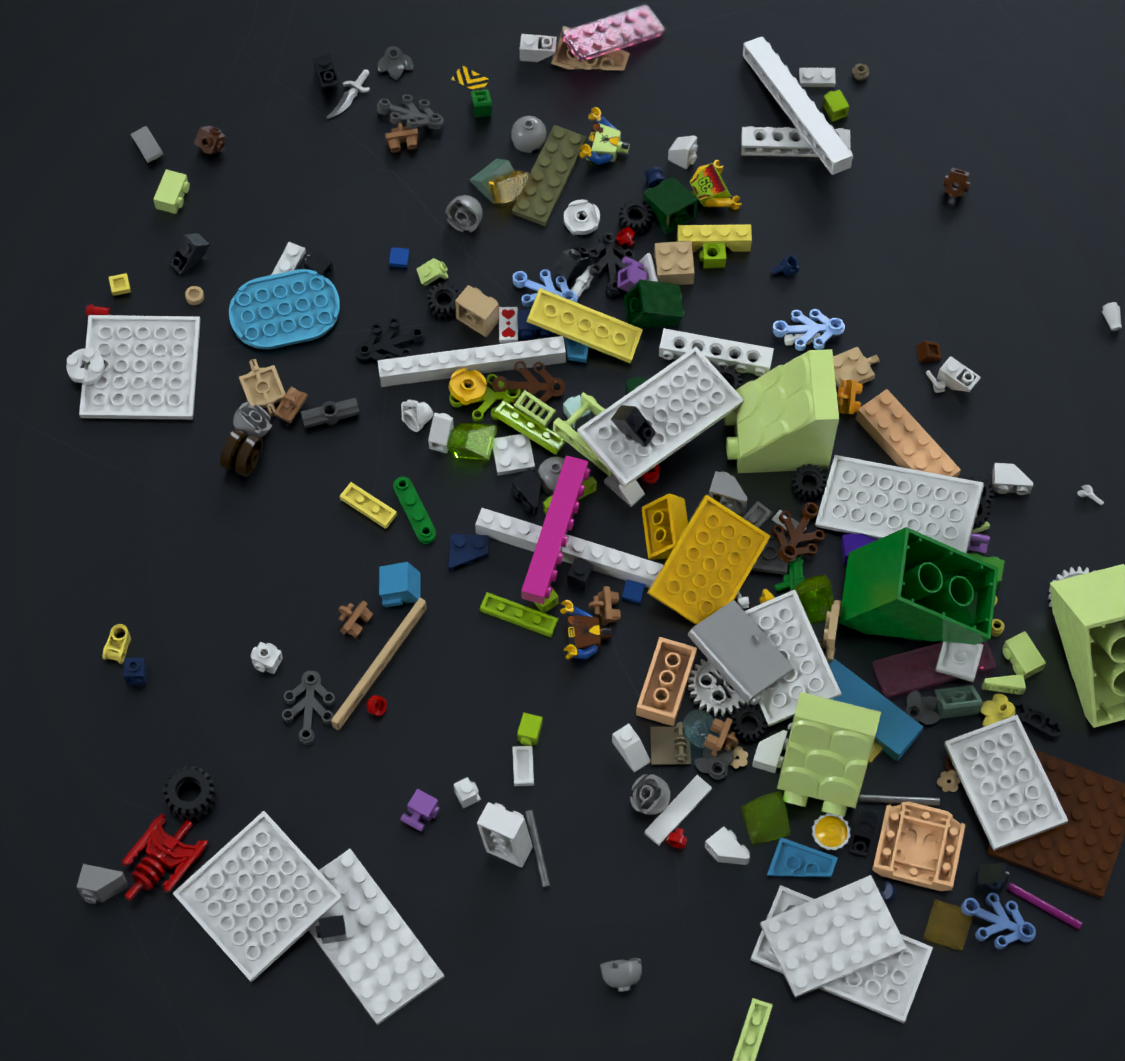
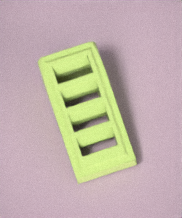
M524 390L514 404L516 408L546 428L556 415V410ZM527 398H529V402L526 404L525 407H523L522 404ZM533 402L536 403L534 408L531 411H529L528 409L533 404ZM539 407H541L542 410L540 411V413L538 415H535L536 411L539 409ZM547 411V412H548V415L546 416V418H545L544 420L541 419L542 416H543V415L545 414V412Z
M1019 674L985 678L982 690L1023 695L1026 690L1024 676Z

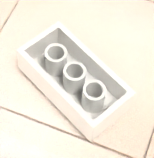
M488 802L477 822L486 852L522 868L533 848L524 816L516 811H507L504 806L498 803L491 804Z

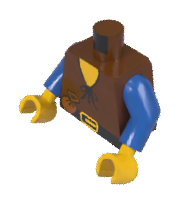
M565 600L561 603L566 608L560 609V612L562 614L569 613L567 615L569 645L563 649L569 652L565 656L566 659L569 660L573 657L586 660L601 649V639H612L611 627L599 628V618L573 606L570 600Z

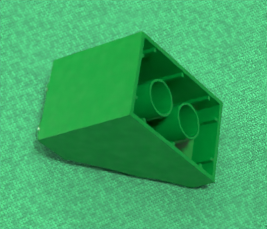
M905 527L849 552L839 623L866 635L972 645L982 643L991 639L998 567Z

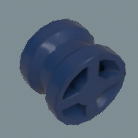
M652 167L645 172V177L649 180V187L653 188L665 180V177L662 176L663 170L661 167Z

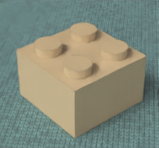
M692 242L655 243L654 260L658 282L678 285L694 284Z
M468 285L455 300L456 319L483 336L487 337L498 324V302L494 298L484 295L478 288Z

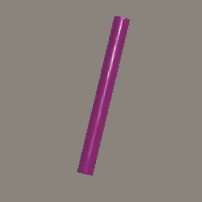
M1011 882L1007 887V890L1078 930L1080 929L1083 922Z

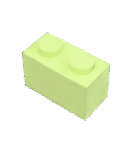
M166 169L153 199L156 209L174 214L177 213L178 209L183 205L184 194L188 193L190 188L187 175Z
M1026 631L1005 641L1002 650L1006 659H1010L1013 664V670L1017 675L1022 674L1025 680L1044 669L1046 662Z

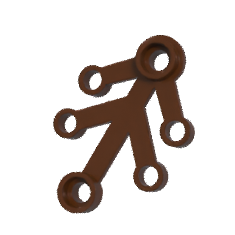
M517 361L514 364V369L520 372L528 382L507 381L504 377H497L492 382V387L496 392H503L506 389H525L534 395L539 390H545L546 392L539 398L544 403L552 396H561L565 391L564 381L560 378H552L545 370L542 362L534 363L533 371L539 373L547 383H539L526 368L524 361ZM518 363L523 364L522 370L517 368ZM537 364H540L542 366V369L540 371L536 370ZM499 381H503V388L498 386ZM554 384L559 385L558 391L554 390ZM519 398L513 401V407H515L514 404ZM527 398L524 401V403L522 404L523 407L525 406V403L529 400V398Z
M808 502L802 509L803 517L796 530L789 511L784 510L779 515V521L785 524L791 539L788 544L782 525L776 524L772 528L771 533L774 537H777L781 546L778 550V555L782 561L791 563L795 561L797 556L806 554L813 557L817 553L818 548L813 543L808 544L807 547L796 548L797 543L807 541L820 543L825 537V533L819 529L815 530V532L803 534L810 519H814L819 512V508L815 503Z

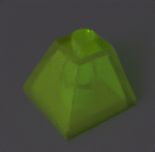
M461 422L451 430L447 447L453 457L489 460L497 425Z
M825 574L806 578L793 590L796 591L810 624L826 620L827 611H831L832 604H834L831 582Z
M781 791L762 795L741 807L752 845L791 835L787 810Z

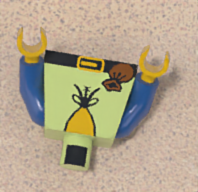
M598 107L592 108L591 111L593 113H590L588 118L590 120L596 119V122L593 123L588 144H583L580 147V150L583 151L579 153V156L581 158L586 157V160L601 165L614 162L617 152L628 154L630 143L620 142L621 132L601 116V110Z

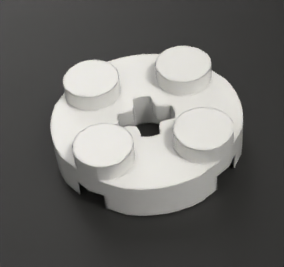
M576 200L568 205L564 212V224L571 234L586 235L598 229L600 212L596 205L588 203L587 200ZM579 215H583V217H587V218H585V220H579V219H578V218H579Z
M92 347L79 349L67 357L66 369L72 381L82 383V385H90L102 377L105 364L102 356ZM83 364H90L87 370L81 367Z

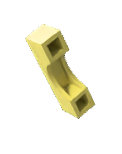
M751 224L678 225L677 242L691 241L692 252H696L703 247V243H725V246L730 248L732 252L751 251Z

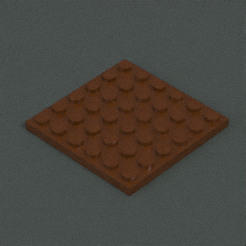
M1035 750L1068 822L995 851L990 844L987 854L1102 899L1125 835V784Z

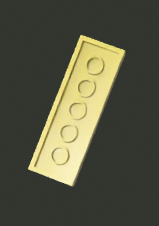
M541 288L537 292L526 321L628 363L632 361L643 329Z

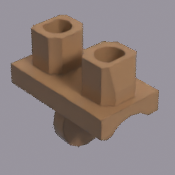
M400 122L398 123V128H391V133H385L386 145L389 146L392 153L401 150V143H407L409 150L417 149V141H419L417 128L402 127Z
M291 386L283 396L274 415L283 421L291 423L308 395Z
M604 586L603 591L599 592L598 596H594L593 601L588 604L589 610H593L595 615L599 616L600 626H606L609 622H617L621 618L620 610L612 609L611 606L619 602V593L610 591V587Z
M362 601L353 612L351 610L354 605L351 603L347 607L340 606L338 609L341 613L339 620L343 622L346 617L348 620L339 632L357 637L363 628L355 622L356 619L359 618L367 623L373 615L366 607L368 603Z
M727 717L724 722L715 718L712 722L710 730L719 735L716 737L709 733L703 744L712 750L711 755L717 757L723 744L725 745L724 749L727 751L738 746L739 741L735 737L736 733L731 731L728 734L732 719Z

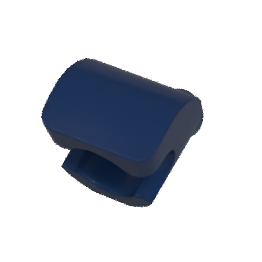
M786 255L779 265L771 268L774 275L783 272L784 275L791 276L799 272L800 265L795 255L789 257Z
M889 881L884 883L885 891L877 887L885 904L894 900L897 894L895 887Z

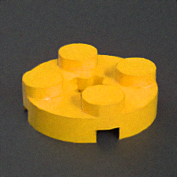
M462 368L452 374L448 388L455 399L463 405H469L470 403L478 402L484 397L487 382L479 371L474 369L469 371L467 368ZM464 384H471L472 386L471 388H466Z

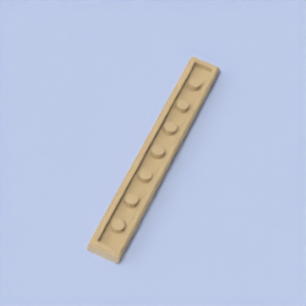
M419 598L332 718L333 728L336 730L341 729L427 609L424 599Z

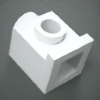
M468 777L453 784L454 792L462 808L481 800L476 784L470 782Z

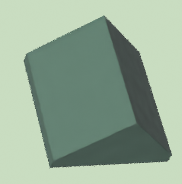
M495 159L470 179V182L493 204L521 184L510 162L503 159Z
M973 685L935 690L940 719L978 715L981 710L982 700Z

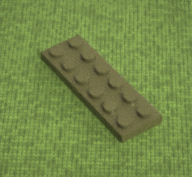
M556 125L553 126L512 209L513 215L546 226L579 158V153L582 151L580 147L587 142V136Z

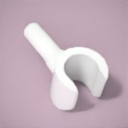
M929 370L926 371L927 376L933 383L934 392H944L946 387L944 380L937 382Z
M1090 485L1081 486L1084 490L1077 492L1080 497L1088 496L1101 506L1104 502L1093 493Z
M738 591L736 595L737 604L742 609L749 608L748 596L742 597Z

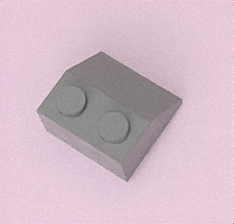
M715 471L709 496L743 517L746 511L747 496L734 476L727 472Z
M83 864L77 883V889L85 902L96 904V902L103 903L128 887V882L123 872Z

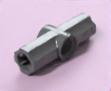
M356 398L337 403L327 401L321 407L301 412L305 428L324 423L333 425L340 419L360 414ZM330 411L334 412V413L331 414V415L326 414L327 412H330Z

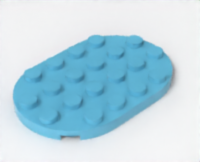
M298 269L256 278L243 284L232 298L229 306L231 327L241 341L258 349H274L315 340L330 331L336 323L340 311L339 295L335 286L328 278L313 270Z

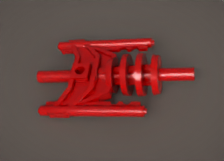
M160 814L121 861L122 866L131 865L133 858H137L138 852H142L147 846L146 854L149 857H144L141 860L142 864H137L136 871L132 872L131 878L135 883L124 895L127 900L131 901L141 888L145 890L152 889V884H157L159 877H163L165 873L163 869L177 867L174 870L175 874L170 875V880H166L163 884L164 892H169L195 859L205 850V847L208 845L207 840H202V842L199 840L196 845H187L180 842L193 825L189 820H186L172 837L164 832L162 826L166 823V817L164 814Z

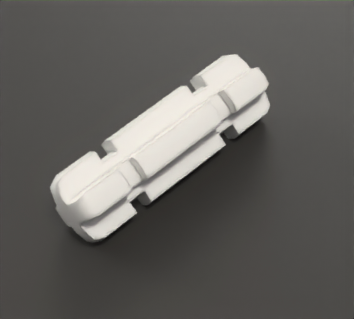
M806 333L795 334V336L786 334L784 337L785 345H793L796 339L801 338ZM817 333L806 344H810V342H814L815 338L821 337L820 333Z

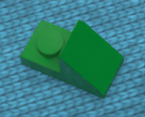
M489 90L471 91L474 117L491 116L492 101Z

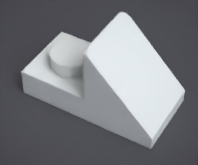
M614 474L604 480V484L630 507L645 495L636 480L626 487L623 486Z

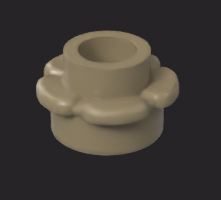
M856 64L855 68L852 69L854 78L865 80L869 76V67L863 64Z

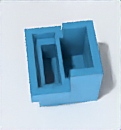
M409 562L379 567V596L382 597V605L385 608L403 605V601L408 604L419 600L421 573Z

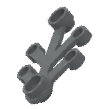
M408 94L402 96V104L408 109L391 105L388 99H380L377 103L378 113L387 115L391 111L394 112L390 114V122L393 124L407 121V127L410 129L425 125L431 129H439L444 123L443 117L433 113L429 108L430 102L425 99L420 100L418 108L423 110L425 114L419 112L412 103L413 97Z
M316 671L305 672L301 678L302 683L292 691L288 690L284 693L285 702L292 704L295 702L296 697L306 690V697L291 709H285L282 712L283 720L291 722L305 708L303 729L298 734L299 741L303 745H310L315 740L314 732L311 729L313 709L322 717V721L325 724L332 723L331 720L334 717L331 711H326L314 698L315 690L323 697L326 705H333L335 703L334 694L328 692L320 684L321 677ZM313 677L315 679L314 681L309 682L308 678ZM288 695H293L292 699H287L286 697ZM328 696L333 698L331 701L326 700ZM291 713L292 716L290 718H286L285 714ZM325 715L331 716L329 720L324 719ZM307 732L310 735L309 737H303V734Z

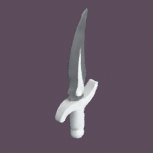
M363 70L356 81H346L343 83L344 87L350 86L351 88L344 92L338 105L327 116L328 119L346 110L353 102V99L357 97L358 92H369V87L364 88L361 86L369 75L368 70Z

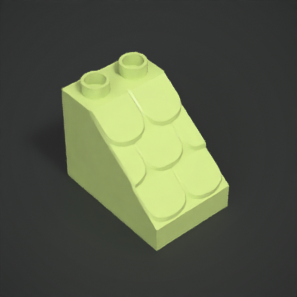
M832 349L809 350L788 363L778 365L758 379L747 382L736 389L744 401L737 409L724 417V425H734L735 437L726 438L727 460L737 459L738 473L796 471L798 467L801 469V466L804 464L806 467H808V464H811L812 468H814V465H817L818 470L820 468L822 470L829 469L839 422Z
M1121 564L1051 582L1052 612L1085 717L1093 727L1125 720V565Z
M800 692L777 789L785 790L782 801L806 807L809 796L824 800L821 811L845 817L847 806L856 808L881 712Z

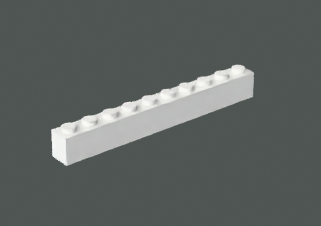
M763 37L744 43L743 57L829 172L834 175L851 168L852 151L847 149L842 138L838 137L835 133L833 126L828 124L823 113H820L816 108L814 101L809 99L806 91L800 87L797 79L789 72L788 67L781 62L779 55L775 54L772 50L770 43L766 42Z
M563 336L378 360L381 387L446 379L451 378L455 371L462 368H467L469 371L474 369L481 374L514 370V364L517 361H524L526 368L533 367V364L536 362H542L544 365L566 363V350ZM518 363L517 368H523V364Z
M481 508L475 524L476 534L487 535L491 539L533 552L542 530V526L485 508ZM567 535L569 539L566 548L563 547L561 551L563 553L562 561L573 564L574 560L578 559L593 565V571L624 581L630 580L643 583L647 588L651 587L663 567V564Z

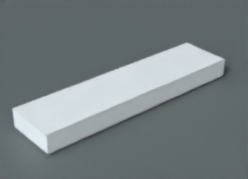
M696 775L644 831V834L660 846L667 839L668 834L672 833L712 790V787Z

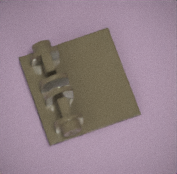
M678 722L673 727H650L651 765L691 764L690 726H684V723Z

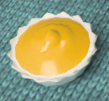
M829 813L820 815L819 819L815 820V824L812 826V835L815 842L827 850L843 848L851 836V828L848 826V821L844 820L842 816Z

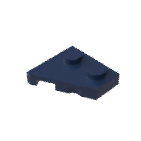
M451 534L448 570L452 571L459 565H467L476 559L480 560L487 557L489 552V536Z

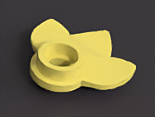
M995 694L992 700L984 701L980 710L986 716L982 726L985 727L1014 716L1015 706L1013 703L1008 702V698L1003 694Z

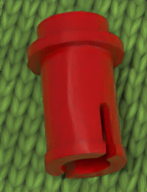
M93 304L87 305L86 316L110 315V308L96 307Z

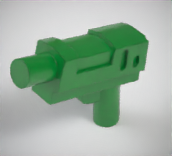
M800 555L797 556L795 561L788 563L789 574L784 575V582L774 585L776 592L790 588V591L795 590L796 593H803L805 591L804 560Z

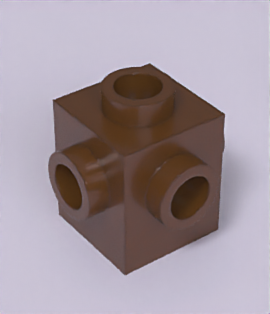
M205 126L199 129L194 144L202 148V151L207 154L218 153L225 146L226 136L218 128Z
M952 168L950 175H946L943 186H946L945 192L951 197H962L964 192H968L970 182L967 181L970 172Z

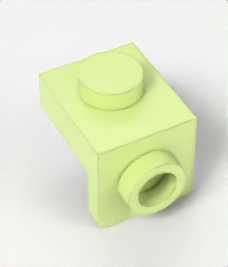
M435 258L416 269L424 286L440 277L445 280L449 278L445 263Z

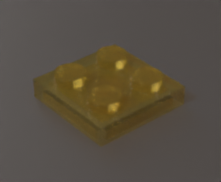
M935 899L923 939L962 951L973 916L964 915L961 907Z

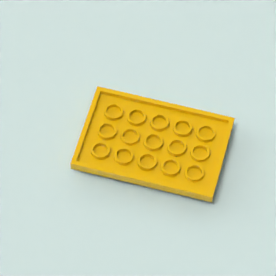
M705 495L647 594L697 625L734 600L771 536L710 496Z

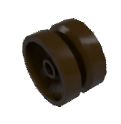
M240 429L233 430L221 453V467L227 470L235 469L237 474L248 477L260 458L263 447L262 438L255 435L248 437L247 432Z

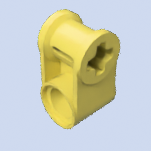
M117 624L112 627L103 649V660L111 659L118 661L119 664H123L131 641L130 633L125 625ZM119 633H125L124 637L116 638Z

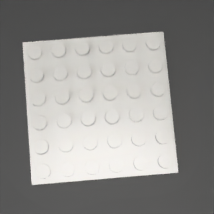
M89 315L85 348L92 347L102 356L105 369L103 370L102 377L97 382L90 385H82L80 418L193 420L200 317ZM84 364L85 370L89 369L88 366L90 364Z
M265 811L258 815L173 892L174 896L251 982L343 899L341 894Z

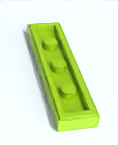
M505 401L493 413V416L555 455L566 443L559 435Z
M488 592L480 606V612L551 638L559 622V618Z

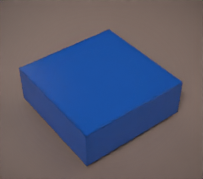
M391 247L389 266L407 268L409 249Z
M626 580L622 600L641 604L645 584Z

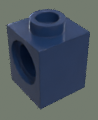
M124 658L123 677L127 685H146L147 664L145 658Z

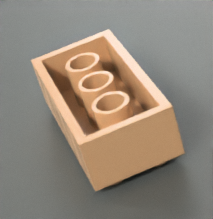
M659 637L638 701L637 716L674 726L695 662L696 647Z

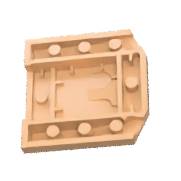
M902 802L901 805L896 806L887 805L872 870L882 877L938 891L952 890L965 824H960L952 818L953 815L948 811L912 802Z

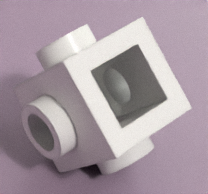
M262 642L259 643L258 647L253 648L250 656L255 669L260 672L267 671L271 674H275L283 659L282 652L271 643L265 644Z

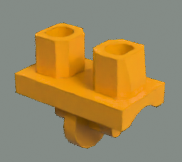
M841 379V387H839L837 394L839 413L854 414L861 407V403L855 401V395L862 393L863 385L857 383V380Z

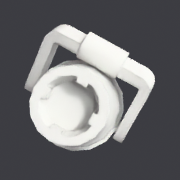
M407 400L401 404L402 421L414 432L420 431L433 417L432 409L425 402L418 403L415 400Z

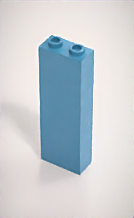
M833 658V662H828V665L842 696L832 700L881 712L874 741L883 747L882 751L897 762L921 734L923 726Z

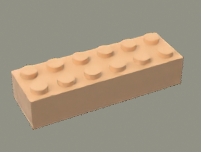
M888 389L858 409L856 420L898 467L959 478L961 469Z

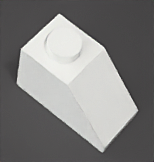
M630 724L612 734V743L634 773L651 763L640 738Z

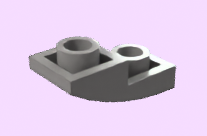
M147 126L131 134L147 163L163 155L162 150Z

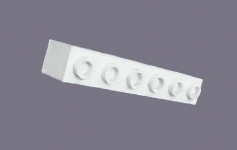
M742 127L741 155L818 157L797 128ZM843 128L834 129L838 137L842 138L847 149H851L850 130Z
M663 329L659 357L667 360H677L697 347L714 367L721 369L722 366H725V369H728L729 366L731 370L736 369L739 373L747 372L761 377L770 371L774 348ZM754 359L756 362H750L749 360Z

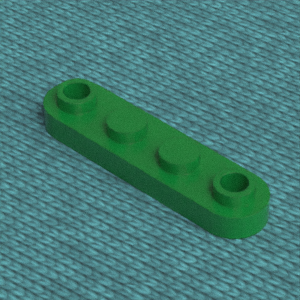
M407 477L397 478L393 483V489L417 539L423 544L432 543L436 538V530L411 480ZM402 483L406 484V486L400 487L399 485ZM425 530L429 531L428 534H424L423 532Z

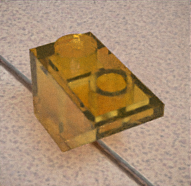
M515 170L510 172L511 175L509 176L499 175L495 177V180L490 181L489 184L494 203L503 204L518 199L529 178V173Z

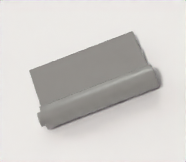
M735 600L694 626L688 633V637L747 705L759 703L762 699L763 690L794 670V667Z

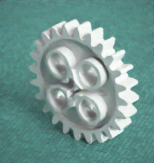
M701 659V666L695 664L694 669L696 671L691 670L690 675L692 677L688 680V683H690L688 690L692 691L690 698H695L694 704L700 703V710L706 707V714L712 710L714 711V716L718 712H721V715L724 716L725 711L732 715L733 708L739 710V704L745 706L744 700L735 690L729 688L730 684L717 672L718 670L708 659L707 662ZM707 680L711 682V684L705 686L701 682ZM715 695H719V696H721L723 699L720 700V701H717V700H715L713 697H714Z

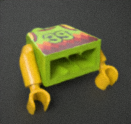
M715 160L714 163L698 167L689 182L693 188L691 193L696 196L704 207L731 206L732 209L738 210L742 203H736L740 200V197L736 195L731 200L730 197L732 196L720 175L724 166L719 167L720 161Z

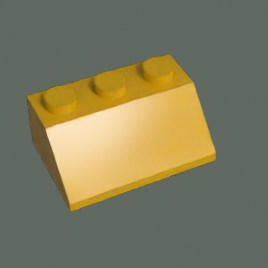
M670 493L641 507L649 560L667 559L688 525L685 499Z

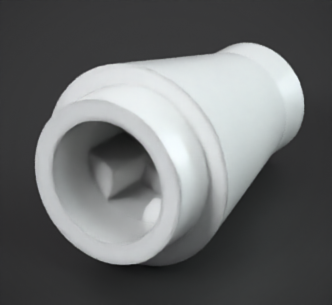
M1116 302L1105 304L1102 313L1111 331L1120 330L1122 328L1120 306Z

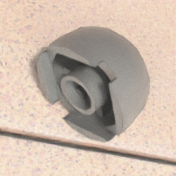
M523 116L513 124L511 140L515 148L522 152L530 153L532 150H540L544 146L547 133L545 125L540 119L534 116Z
M468 195L457 196L448 204L445 210L450 225L461 232L464 229L470 230L469 232L474 231L483 217L480 203Z
M250 402L242 403L234 414L233 425L235 429L247 432L248 437L255 435L262 438L272 427V424L270 425L269 423L271 420L270 416L257 404L252 406L249 405Z
M550 457L541 463L537 477L540 479L541 488L545 493L553 495L565 460L564 458Z
M642 775L632 786L633 797L630 796L632 807L638 812L648 815L658 814L665 810L669 804L670 789L668 784L656 775Z
M630 958V961L621 959L600 964L603 980L610 987L618 988V991L631 990L630 986L636 984L642 974L641 958Z

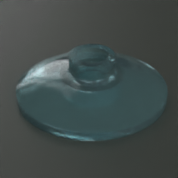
M697 709L689 712L683 722L684 733L687 739L697 747L707 748L703 745L707 735L710 733L718 737V733L710 730L714 718L704 710Z

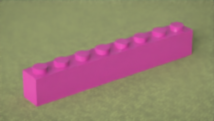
M567 455L565 457L521 590L522 599L544 605L546 598L549 599L551 596L552 588L550 585L552 581L555 582L558 570L555 569L557 564L562 562L563 553L561 551L563 547L566 548L569 539L567 532L573 528L574 519L572 517L574 513L577 514L580 506L578 502L579 496L583 497L585 491L583 483L590 476L591 469H588V461Z

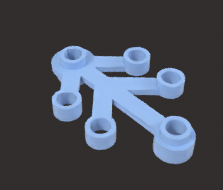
M547 269L540 272V279L545 283V286L528 280L527 274L523 271L513 274V284L518 288L528 287L535 291L541 288L576 303L578 301L575 292L568 289L567 279L562 276L556 278V286L561 288L562 292L555 290L551 280V272ZM537 293L523 295L522 305L525 307L531 306Z
M812 309L809 318L803 315L800 310L792 311L791 320L793 322H801L804 325L788 326L782 320H778L773 324V333L776 337H784L787 333L807 332L795 341V349L798 351L805 350L806 343L818 332L824 333L821 337L814 339L813 347L816 350H822L825 342L832 335H840L845 330V325L841 319H829L821 314L818 309ZM816 321H820V322H822L823 324H817V323H815V322H816Z

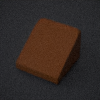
M924 340L916 346L919 362L942 360L939 343Z

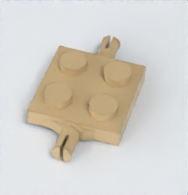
M858 347L833 356L835 382L838 388L841 387V379L857 380V383L860 384L875 379V374L870 365L879 362V357L875 355L866 358Z
M253 359V362L250 360L249 364L252 371L239 377L247 401L250 402L249 405L255 406L257 404L262 408H267L269 416L272 417L276 411L274 404L281 402L285 395L275 365L259 368L256 359Z
M834 600L832 609L827 611L822 649H826L825 657L827 662H833L834 652L836 651L834 645L842 604L839 600Z

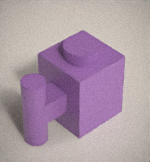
M626 256L622 259V263L628 266L618 271V288L629 292L640 279L647 280V272L642 270L643 264Z
M971 533L966 553H978L981 556H985L990 537Z
M417 789L407 805L408 812L412 814L411 817L404 813L400 820L422 832L425 824L419 822V820L422 819L429 823L431 818L437 816L440 810L438 800Z

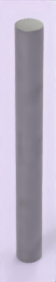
M859 794V802L901 804L902 802H912L928 806L940 805V798Z
M528 810L525 812L542 888L550 887V882L533 810Z

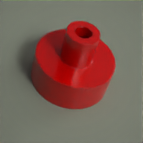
M626 227L617 234L616 240L620 245L627 243L628 246H632L634 244L632 238L635 233L630 227Z
M378 695L372 696L366 703L368 712L376 716H381L387 709L386 699Z
M677 828L675 833L668 834L666 843L670 846L684 849L688 839L683 836L684 830Z

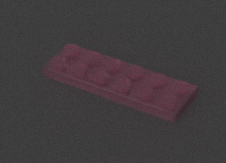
M646 4L563 31L560 37L578 61L582 62L663 35L666 29Z
M987 641L980 643L984 646L976 674L996 669L997 665ZM943 642L873 661L872 666L883 696L891 698L914 690L960 679L935 671Z

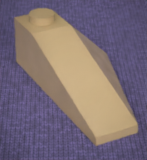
M563 26L551 64L573 70H624L630 53L582 32Z

